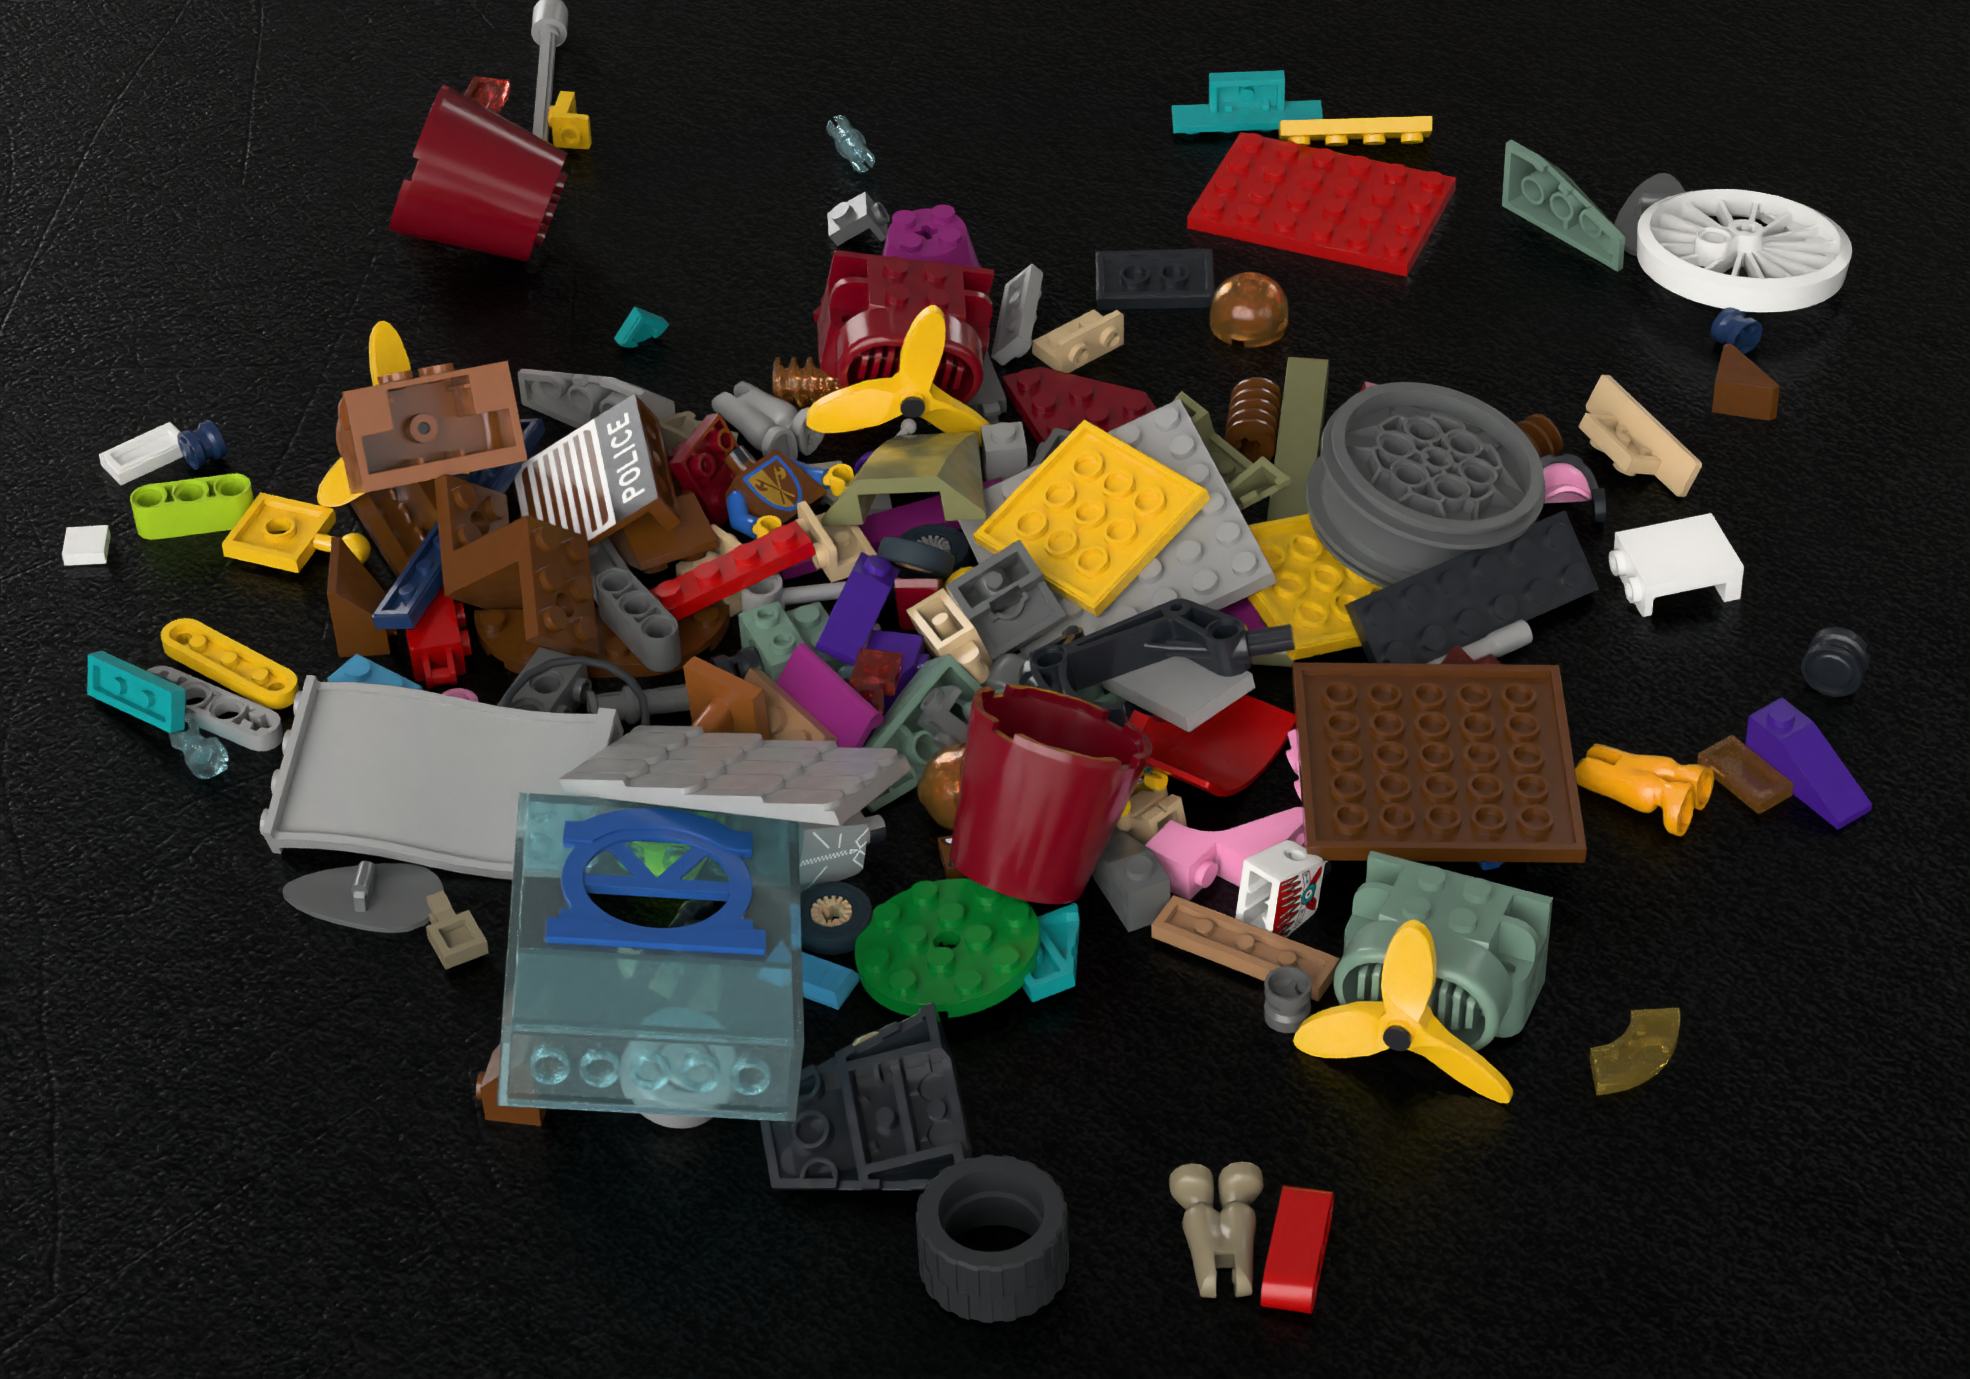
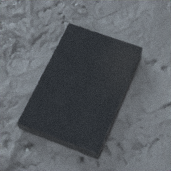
M1212 249L1097 251V310L1215 307Z

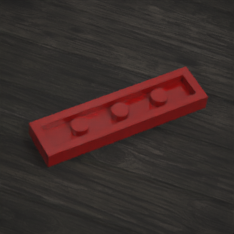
M793 521L787 525L779 526L772 532L749 543L739 545L734 550L714 560L701 563L695 569L672 580L664 581L657 587L649 590V592L678 621L816 555L810 538L799 524Z

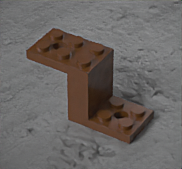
M444 474L434 479L444 596L486 610L523 608L526 641L572 656L581 655L593 658L599 655L598 629L596 625L594 590L587 536L528 515L509 524L507 496L505 494L449 474Z

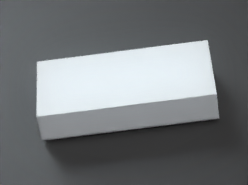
M168 422L99 454L101 466L120 485L130 482L183 457L177 440V435L180 431L171 422Z

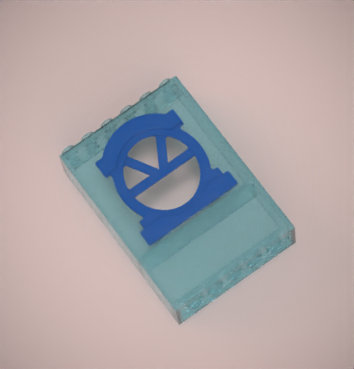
M519 792L497 1106L796 1122L804 1049L798 821L603 799L599 797ZM587 893L727 902L717 913L701 922L676 928H650L630 924L610 916L601 910Z

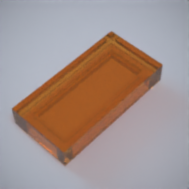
M1733 735L1728 736L1698 754L1697 764L1711 768L1714 772V778L1758 814L1793 795L1794 784Z

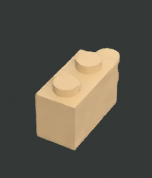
M943 588L906 610L918 634L923 635L924 645L933 658L950 654L979 684L987 680L990 674L989 668L993 662L975 627Z

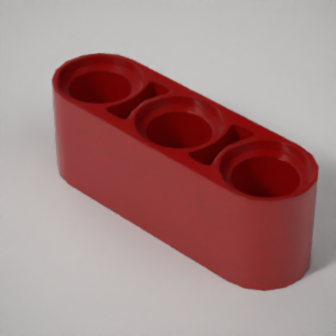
M1283 1185L1263 1276L1261 1291L1262 1307L1312 1314L1330 1231L1334 1202L1333 1192Z

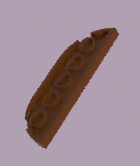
M710 605L677 621L682 659L677 667L666 672H656L647 668L601 619L599 608H595L599 655L593 658L610 661L633 677L663 675L683 669V666L693 656L700 654L708 647L709 651L712 652L722 641L730 624L729 605ZM523 609L474 610L476 634L481 648L487 656L492 654L503 661L505 669L520 674L539 647L550 649L526 641ZM587 666L588 678L617 677L606 669Z

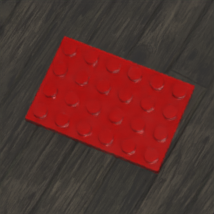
M1240 132L1188 214L1187 229L1407 277L1456 190V177L1442 175L1435 171L1427 172L1413 169L1401 164L1375 161L1364 156H1352L1333 152L1326 148L1309 147L1293 141H1281L1262 137L1255 133Z

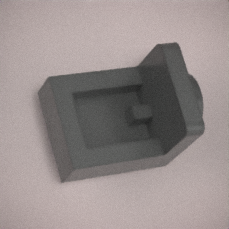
M866 192L848 202L839 203L832 211L827 213L829 237L837 246L868 228L871 229L881 242L886 240L888 232L887 223L890 221L888 212L880 202L875 203Z
M956 685L934 688L923 700L921 710L924 712L916 723L934 736L932 741L939 749L951 755L964 753L968 730L967 724L949 712L962 692Z

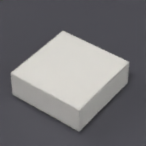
M108 525L67 527L62 551L64 565L106 563L111 537Z

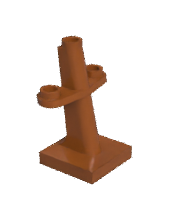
M693 656L683 666L692 718L691 726H702L704 733H755L762 735L763 740H771L764 689L696 656ZM630 802L625 809L653 808L654 804Z

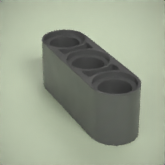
M612 567L600 572L596 577L595 585L601 619L650 670L666 672L677 667L681 662L682 653L676 619L629 570Z

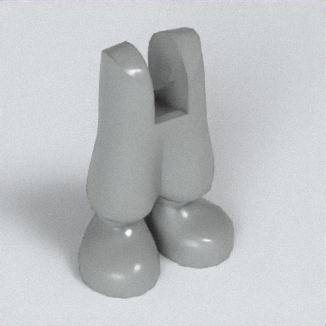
M741 381L734 386V395L722 392L712 400L714 411L720 413L722 418L733 425L751 446L762 452L763 456H766L773 450H778L786 457L797 460L798 451L805 456L810 455L816 450L825 433L813 431L807 427L806 414L810 407H806L798 412L788 402L774 397L745 381Z

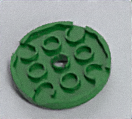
M946 879L934 882L926 880L917 882L911 889L903 891L874 909L870 924L857 936L855 960L859 978L864 989L882 1006L903 1015L913 1016L919 1013L918 1009L934 1002L938 1012L947 1011L949 1018L960 1017L992 1007L1014 994L1024 985V978L1029 972L1032 975L1038 965L1037 955L1041 945V933L1037 916L1026 900L1001 894L971 879ZM942 942L943 946L956 945V947L952 949L948 947H939V943Z

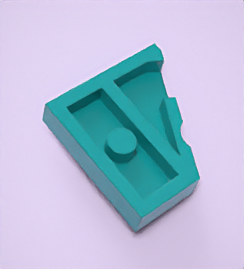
M1076 903L1037 917L1041 933V945L1037 955L1038 965L1032 975L1029 972L1024 978V985L1022 986L1032 1003L1075 987L1080 929L1079 909Z

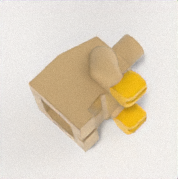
M1154 769L1150 771L1152 775L1147 773L1144 777L1145 785L1153 788V792L1141 790L1131 797L1116 825L1119 830L1126 832L1143 845L1153 838L1170 820L1187 827L1181 797L1174 794L1168 796L1166 787L1168 776Z

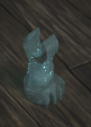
M186 718L189 730L169 733L172 747L182 750L187 767L197 778H212L228 769L225 763L229 761L226 748L217 737L206 739L202 737L195 719Z

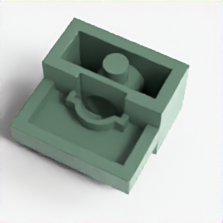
M779 601L738 614L742 649L753 646L758 653L764 673L776 683L794 649L801 643L807 644L834 671L852 666L814 649L829 618L819 601L787 612L784 611Z

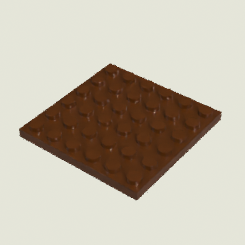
M1293 663L1292 684L1304 839L1307 854L1318 855L1326 861H1368L1370 851L1409 861L1585 863L1587 848L1559 665Z

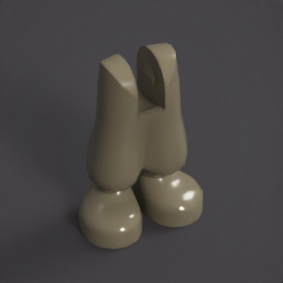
M1250 1162L1231 1163L1223 1168L1218 1178V1194L1222 1208L1218 1212L1213 1208L1214 1182L1210 1169L1201 1164L1193 1163L1176 1168L1170 1174V1192L1172 1197L1186 1209L1182 1225L1191 1251L1201 1297L1216 1298V1269L1232 1268L1235 1297L1251 1295L1253 1291V1249L1256 1234L1255 1211L1250 1205L1259 1196L1264 1187L1262 1171L1258 1166Z

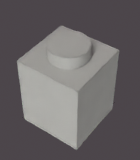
M1001 422L981 426L982 465L985 481L1000 477L1004 481L1021 473L1027 466V446L1022 422Z

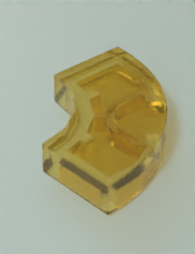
M1679 1008L1631 1010L1630 1025L1623 1036L1610 1044L1590 1049V1064L1596 1095L1621 1092L1640 1085L1656 1075L1668 1063L1678 1041L1680 1027Z

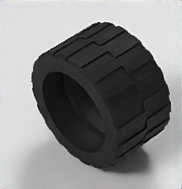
M981 1155V1157L967 1158L953 1166L946 1167L939 1172L938 1176L932 1178L927 1183L924 1193L920 1195L917 1202L916 1227L920 1276L922 1282L926 1285V1291L932 1299H936L940 1306L948 1312L952 1311L958 1314V1317L967 1320H979L984 1323H993V1321L1008 1322L1025 1315L1029 1316L1054 1299L1057 1291L1062 1289L1065 1283V1275L1068 1273L1069 1242L1067 1203L1064 1202V1193L1061 1187L1056 1185L1050 1174L1037 1168V1165L1029 1161L1018 1160L1016 1157ZM988 1225H1003L1017 1228L1031 1236L1030 1239L1017 1247L997 1252L969 1249L954 1241L969 1230Z

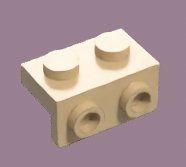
M806 501L797 503L798 519L794 521L799 524L813 543L816 555L812 556L811 559L817 569L822 568L831 583L849 577L861 552L869 556L877 555L858 525L823 526L821 518L825 513L815 516Z

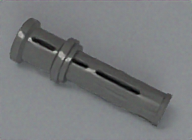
M686 684L643 690L647 696L650 715L690 710ZM623 686L622 691L595 694L593 690L586 691L588 714H597L599 707L616 709L620 721H626L628 725L635 724L636 721L640 720L639 700L629 686Z

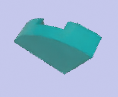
M634 307L614 337V340L622 347H637V343L645 341L652 336L654 338L659 337L669 324L661 316Z

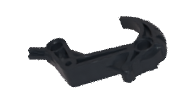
M1174 599L1086 636L1081 627L1075 625L1067 627L1062 632L1061 637L1029 653L1030 659L1023 663L1019 671V685L1059 692L1100 706L1110 711L1107 720L1123 727L1124 723H1128L1123 702H1096L1082 697L1077 691L1174 656L1186 657L1220 676H1237L1246 672L1252 666V656L1295 650L1294 633L1291 624L1248 631L1247 625L1239 618L1188 599Z

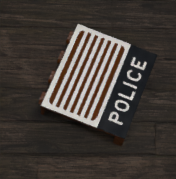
M635 393L524 462L515 476L516 488L513 489V492L519 502L521 511L518 519L528 515L585 535L588 539L589 548L647 512H650L667 531L682 523L659 420Z

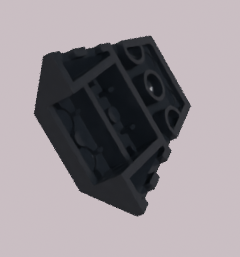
M934 1002L918 1009L919 1013L900 1023L895 1021L879 1029V1033L855 1046L850 1044L835 1052L834 1057L817 1066L812 1064L755 1094L771 1187L774 1190L925 1191L927 1183L932 1178L938 1176L941 1170L948 1166H953L961 1160L973 1159L955 1062Z

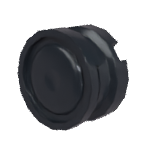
M1839 627L1825 628L1817 632L1812 638L1808 651L1802 660L1801 672L1804 680L1811 688L1824 695L1844 697L1854 693L1860 686L1864 673L1870 663L1871 654H1867L1866 642L1854 632Z

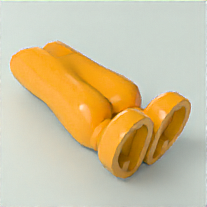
M1594 744L1587 751L1586 758H1582L1575 767L1576 781L1581 787L1614 799L1642 813H1650L1660 806L1663 809V824L1668 833L1681 837L1686 833L1690 825L1694 808L1702 810L1708 803L1714 785V772L1709 767L1698 764L1681 765L1670 757L1637 755L1601 744Z

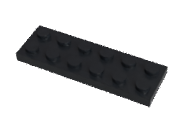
M1564 510L1534 523L1525 533L1510 542L1484 549H1473L1345 604V607L1369 663L1426 664L1483 639L1489 633L1520 619L1527 621L1599 588L1568 515Z

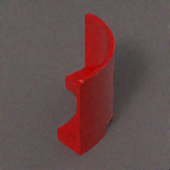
M1246 694L1190 732L1156 715L1148 716L1136 710L1133 711L1128 723H1132L1140 729L1151 741L1152 752L1146 765L1147 767L1219 797L1232 796L1251 785L1268 768L1289 738L1287 732L1293 730L1296 726L1293 713Z

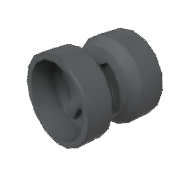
M1284 966L1272 970L1266 976L1264 982L1266 998L1264 1004L1265 1022L1270 1028L1278 1032H1297L1302 1022L1311 1016V978L1305 971L1297 967Z

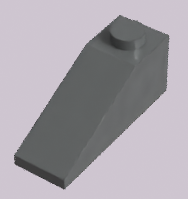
M1116 826L1092 873V877L1127 931L1131 932L1151 925L1169 902L1170 878L1151 849L1126 832L1119 830Z

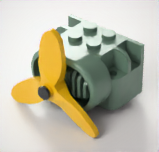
M1370 851L1367 861L1366 883H1363L1355 893L1352 916L1345 928L1344 953L1334 974V990L1340 1006L1331 1007L1306 1018L1295 1033L1293 1041L1295 1046L1306 1054L1322 1058L1369 1056L1389 1048L1395 1051L1410 1050L1426 1057L1455 1080L1478 1094L1499 1103H1509L1513 1096L1511 1085L1496 1068L1476 1051L1488 1045L1494 1037H1512L1520 1033L1524 1028L1545 983L1553 898L1490 882L1482 878H1475L1439 867L1428 866Z

